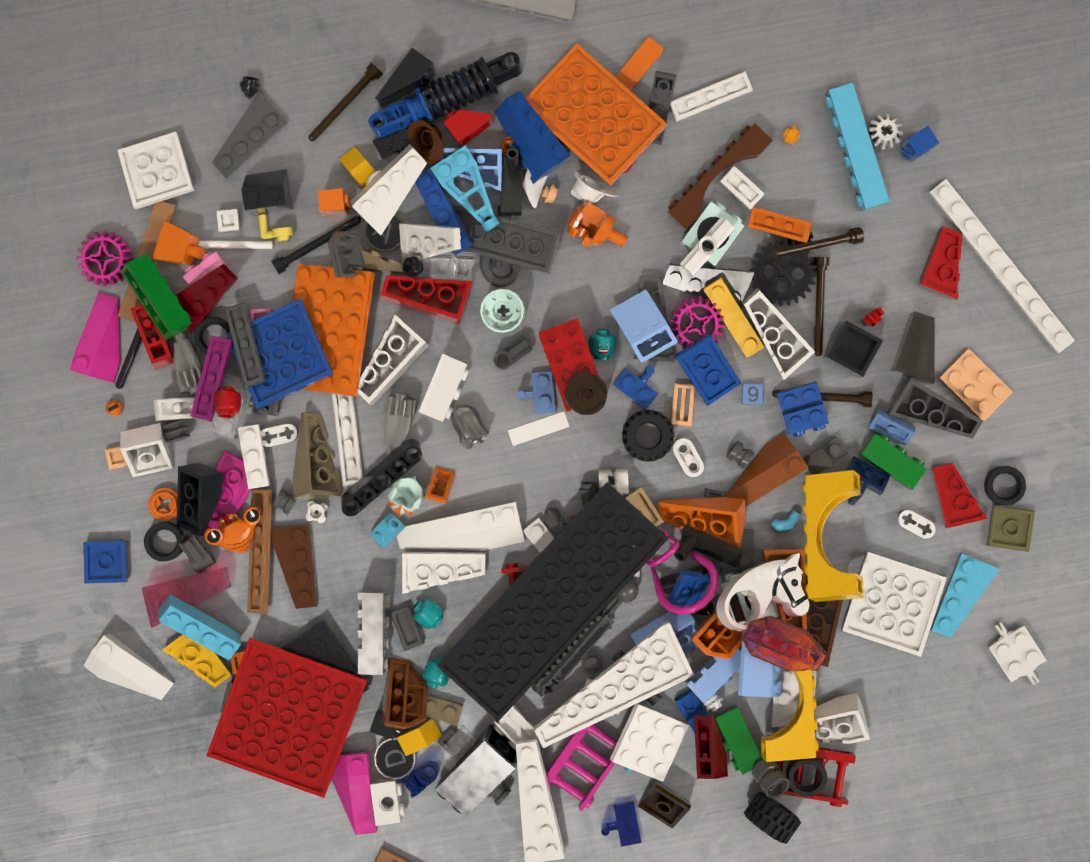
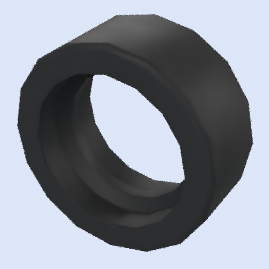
M210 317L198 324L194 339L196 346L201 352L207 354L208 350L203 340L205 329L211 325H220L225 329L226 333H229L230 328L226 320L219 317Z
M1010 466L996 467L986 476L984 491L987 497L996 504L1013 505L1024 496L1026 480L1023 474L1016 468ZM1000 474H1010L1017 482L1016 492L1009 498L999 497L993 490V482Z
M171 522L155 524L145 534V550L152 559L157 561L173 560L183 552L178 545V540L184 533L177 525ZM160 530L171 531L177 539L175 549L168 554L157 552L153 546V537Z
M817 757L791 760L787 766L786 777L790 782V788L796 794L803 797H811L819 794L824 789L827 783V772L823 763ZM813 765L817 768L819 777L814 784L801 786L794 779L795 771L800 766Z

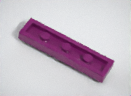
M211 335L191 417L210 422L213 421L215 413L213 410L214 394L216 391L221 390L233 345L232 340Z

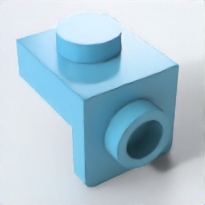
M390 513L370 533V536L384 549L404 530L405 525L393 513Z

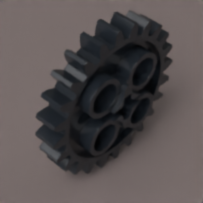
M777 239L776 246L769 242L768 250L762 246L763 254H755L758 261H751L752 264L756 265V268L750 269L755 271V276H753L752 280L757 282L752 287H759L767 299L771 298L772 305L776 300L779 301V306H782L784 301L790 306L792 299L799 303L798 296L805 299L804 291H812L808 285L816 284V282L811 280V277L817 276L816 273L812 272V269H815L817 265H811L810 263L815 259L814 257H807L810 250L791 254L790 261L787 264L780 262L779 257L775 258L772 255L775 249L796 245L795 240L791 245H788V239H785L783 244ZM771 258H774L782 269H788L787 275L795 282L796 287H793L785 276H779L780 270L771 262ZM765 266L773 267L774 275L772 277L764 275L763 270ZM795 268L803 270L804 276L802 279H795L793 277V270ZM778 282H785L788 285V290L785 293L777 290Z

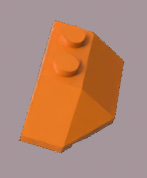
M715 608L692 634L691 640L705 655L728 660L742 645V633L752 632V628L737 631L725 627L720 622Z

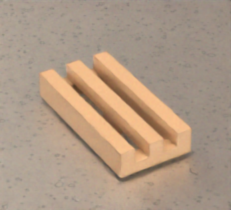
M674 383L671 414L672 425L692 426L694 385ZM678 388H682L679 421H676ZM686 389H690L688 420L686 422L684 421Z

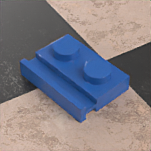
M682 570L668 601L673 605L681 607L692 605L699 601L710 583L709 573L703 575L701 572Z

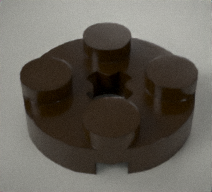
M581 373L569 380L564 390L567 405L572 411L580 415L595 414L606 403V384L599 376L591 373ZM582 389L591 390L592 393L589 394V400L587 398L582 399Z

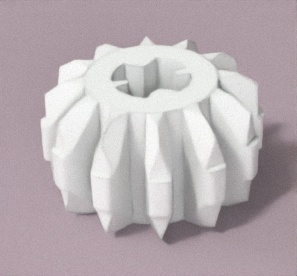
M886 114L884 119L881 115H878L877 121L872 120L870 122L873 127L867 130L869 133H873L870 136V140H876L873 146L876 147L881 143L882 150L886 148V145L891 149L894 147V143L898 144L901 141L898 136H902L903 131L897 129L902 127V123H894L897 117L890 120L889 114ZM887 128L889 130L887 133H890V135L886 134L884 136L882 134L883 129Z

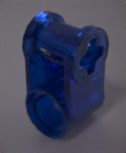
M427 761L399 782L407 787L411 793L410 796L414 798L437 779L440 768L436 762ZM427 767L432 768L435 775L427 776L424 769Z

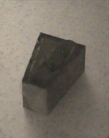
M916 311L910 313L891 372L927 384H934V317Z

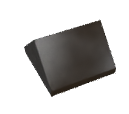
M654 779L638 807L673 829L690 810L691 804L689 800Z

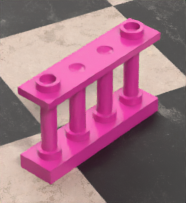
M596 723L572 734L546 772L549 785L556 784L581 801L578 805L580 811H583L585 807L588 809L595 799L592 796L615 764L583 743L582 737L587 732L588 734L592 733L613 749L615 748L618 741L596 727ZM574 749L576 751L580 750L604 767L598 778L572 760L570 755ZM562 766L564 768L568 767L593 784L586 795L560 777L558 772Z

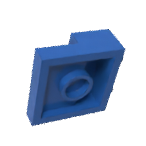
M817 381L777 392L789 435L793 434L794 437L804 435L805 430L811 428L814 431H819L825 428V424L829 423Z

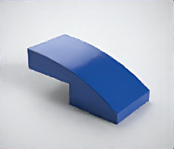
M689 689L676 697L674 701L695 734L694 716L707 715L694 692Z

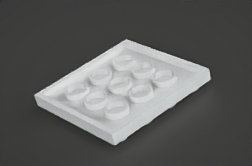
M866 552L859 573L863 577L864 598L851 599L841 630L921 657L947 578Z

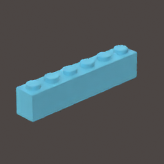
M850 83L830 89L826 93L825 103L828 109L831 108L833 114L831 122L833 128H837L839 133L837 141L839 147L843 148L845 156H843L845 167L849 168L851 172L849 180L852 188L855 187L857 192L855 196L857 206L861 207L862 211L885 205L890 201L854 85Z

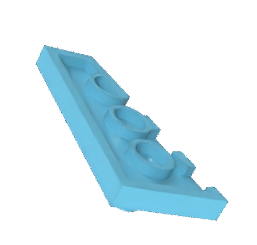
M960 553L930 630L951 638L1000 569Z

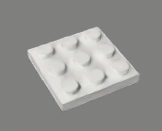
M177 132L117 150L135 209L195 191Z
M637 703L632 709L610 760L629 769L664 781L689 725Z

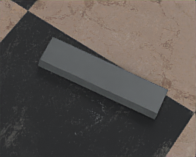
M243 302L225 308L245 387L248 388L267 382L246 304Z

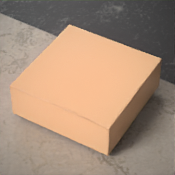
M120 446L105 449L109 470L128 466Z

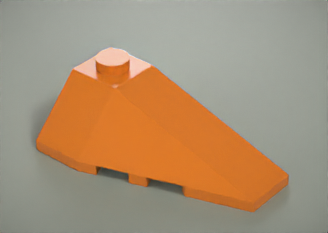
M715 497L658 501L659 515L664 522L680 529L688 525L737 547L741 546L746 520L745 499Z

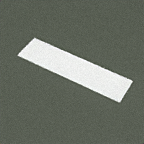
M563 411L508 430L512 445L515 446L567 428L569 424Z

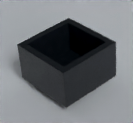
M846 320L838 330L824 359L858 378H862L883 340Z

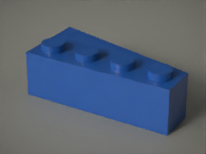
M520 91L506 98L494 111L506 134L510 135L513 139L512 146L521 154L523 158L521 162L524 168H528L532 175L530 179L533 184L557 170L570 157V154Z

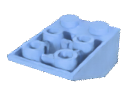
M647 290L610 309L640 364L678 343Z

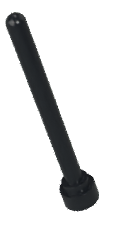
M355 216L288 256L272 259L273 266L280 275L286 271L290 263L327 243L335 231L346 232L361 222V218Z
M138 328L115 384L118 389L123 388L142 341Z

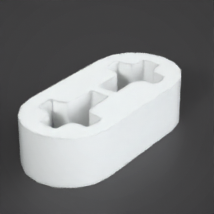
M283 424L262 430L263 446L272 447L295 441L298 437L297 427L292 424ZM287 427L290 430H294L291 439L288 436H280V433L286 432ZM266 432H269L270 435L277 434V438L271 439V443L263 439L266 436Z
M903 510L897 516V522L902 528L921 538H930L935 534L934 523L913 511ZM910 514V519L915 521L914 525L911 523L903 524L905 521L902 519L903 515L907 516ZM918 524L924 526L929 524L928 529H930V532H925L923 535V530L917 527Z

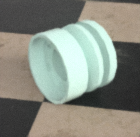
M498 289L485 296L481 303L480 314L482 321L489 329L505 333L515 330L522 324L525 319L526 307L519 294L512 290ZM502 305H505L510 310L509 313H506V317L499 313Z

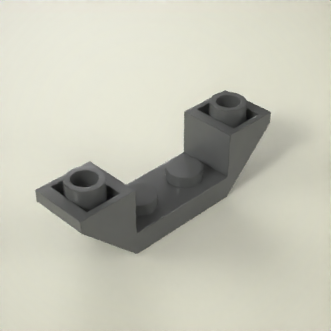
M656 71L648 107L666 122L676 74ZM665 129L652 143L662 145Z

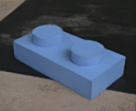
M880 409L868 427L904 446L907 445L916 430V427Z

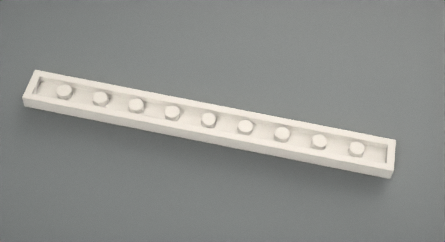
M947 179L929 192L931 197L1053 350L1059 354L1075 341Z

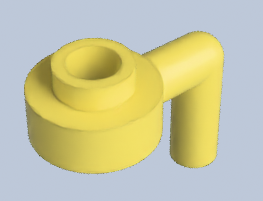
M266 214L258 215L262 239L277 238V241L280 242L289 241L290 236H294L293 227L276 228L268 231Z

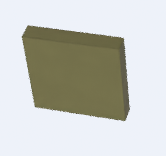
M992 505L986 546L1029 552L1035 511Z

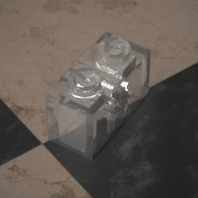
M437 255L431 257L430 278L472 280L473 256Z

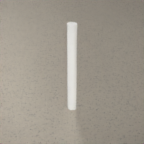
M199 240L198 246L205 249H273V241Z

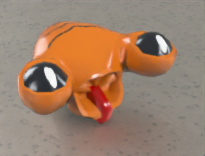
M249 506L243 513V519H240L236 514L224 513L218 522L219 529L215 527L206 529L204 532L205 541L210 545L221 546L234 553H245L251 545L255 526L260 519V511L255 506Z

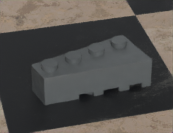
M910 377L906 380L887 412L895 417L972 439L983 423V420Z

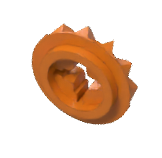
M160 488L154 491L148 500V508L151 515L161 521L175 518L177 516V493L169 488ZM161 499L165 501L172 499L168 504L170 511L167 508L158 510L162 505Z

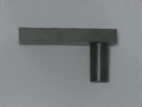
M515 148L508 149L506 156H503L501 215L522 216L523 164L521 161L523 158L519 156V152Z
M685 525L682 530L681 545L674 553L678 561H685L693 549L737 568L741 560L742 548Z

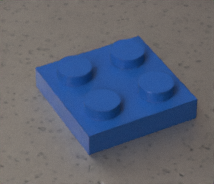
M126 541L83 542L84 584L128 582Z

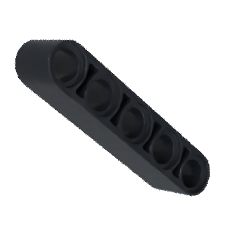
M416 439L406 440L346 491L341 497L342 512L350 517L357 515L417 464L422 458L419 441ZM412 448L417 450L413 454L407 452L409 449ZM394 462L402 463L399 467L392 466ZM379 475L386 476L383 480L376 479ZM365 488H368V489L371 490V491L368 492V493H362V492H361V490H363V489H365ZM354 502L355 505L347 506L346 503Z

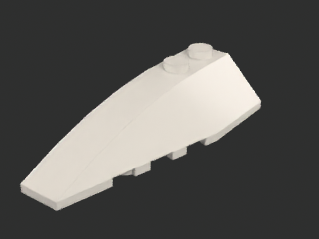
M516 501L408 525L397 535L400 549L485 551L525 542Z

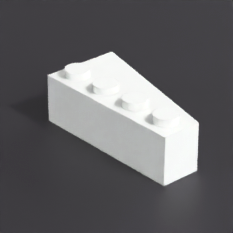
M394 315L390 327L386 330L378 349L375 350L373 358L359 381L358 394L372 406L383 397L429 346L396 315Z

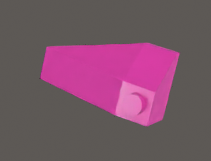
M98 292L70 366L71 371L115 383L121 364L119 351V298Z
M369 750L341 752L332 776V782L355 835L376 833L370 788L372 776Z

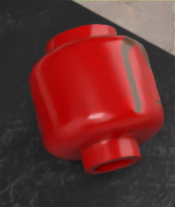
M223 386L221 390L216 391L214 394L213 410L218 413V417L234 418V415L240 412L241 394L235 391L234 387Z

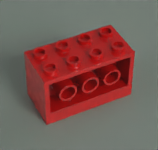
M578 318L538 332L566 412L572 411L566 403L564 393L569 380L581 373H591L599 376ZM582 389V399H590L589 394L592 393L590 389Z

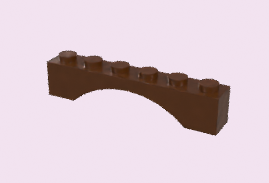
M756 123L752 127L747 125L740 132L742 137L737 142L733 140L725 148L727 152L722 157L719 154L711 162L713 167L708 172L706 170L702 171L697 177L699 181L694 186L690 184L682 192L684 197L680 201L675 199L668 207L670 211L667 215L684 232L700 217L705 192L713 179L734 163L757 158L773 141Z

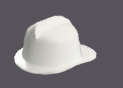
M580 171L574 172L576 181L571 194L582 202L595 203L604 195L612 197L619 195L611 186L592 179Z

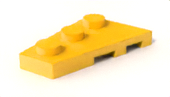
M181 635L162 649L214 688L233 675L218 654L184 635Z

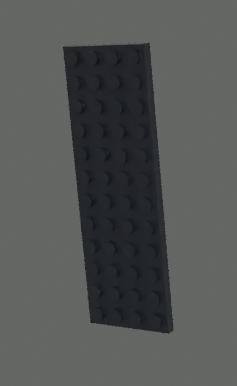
M606 481L441 659L437 667L499 722L669 538Z

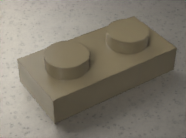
M427 694L426 717L457 726L463 705Z

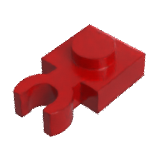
M879 306L860 321L865 327L870 324L873 327L882 320L881 316L885 312Z

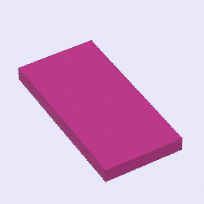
M224 450L215 467V470L222 472V494L207 529L210 527L219 529L218 522L224 513L236 514L238 516L251 489H248L243 459Z

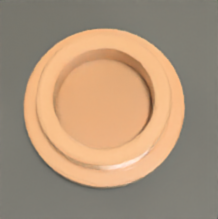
M550 183L549 186H544L541 193L544 203H553L558 192V188L554 187V184Z

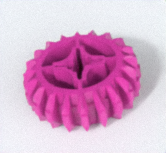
M102 231L101 236L98 232H94L95 239L88 235L87 240L89 243L81 242V245L85 247L84 250H77V252L82 254V257H76L77 261H82L77 266L78 269H84L81 275L84 277L88 275L87 281L92 282L94 280V285L96 286L102 283L103 287H107L108 281L114 286L116 283L115 278L117 281L122 282L121 271L127 261L133 260V257L127 256L132 250L130 248L125 249L128 246V242L124 241L121 243L123 237L119 235L115 238L114 232H111L109 236L107 231ZM108 242L113 243L117 247L120 256L111 254ZM101 244V246H99V251L96 254L91 255L92 250L97 245ZM105 256L112 258L105 260V262L98 260L104 258ZM90 262L98 263L101 275L93 271ZM114 263H119L115 271L108 274V272H110L111 266Z
M690 296L691 303H687L685 299H682V303L685 306L675 305L679 312H671L673 316H676V319H669V323L675 324L670 329L671 331H677L674 336L675 338L680 337L678 345L683 344L685 341V349L697 341L685 337L686 333L696 331L701 338L705 336V325L712 318L714 325L710 334L716 343L719 342L715 335L723 336V333L718 331V328H725L724 324H719V321H723L724 317L717 316L721 313V310L714 311L715 303L710 306L708 305L710 302L708 297L702 303V296H698L697 302L694 301L693 296ZM703 307L709 310L710 313L697 316L692 308ZM687 312L689 323L681 329V318ZM692 314L698 321L702 320V324H700L702 325L700 327L702 333L697 327H692V324H694L692 322L694 320Z

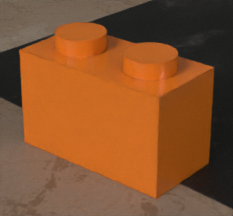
M343 189L318 191L319 212L323 216L349 214L348 209H352L351 197Z

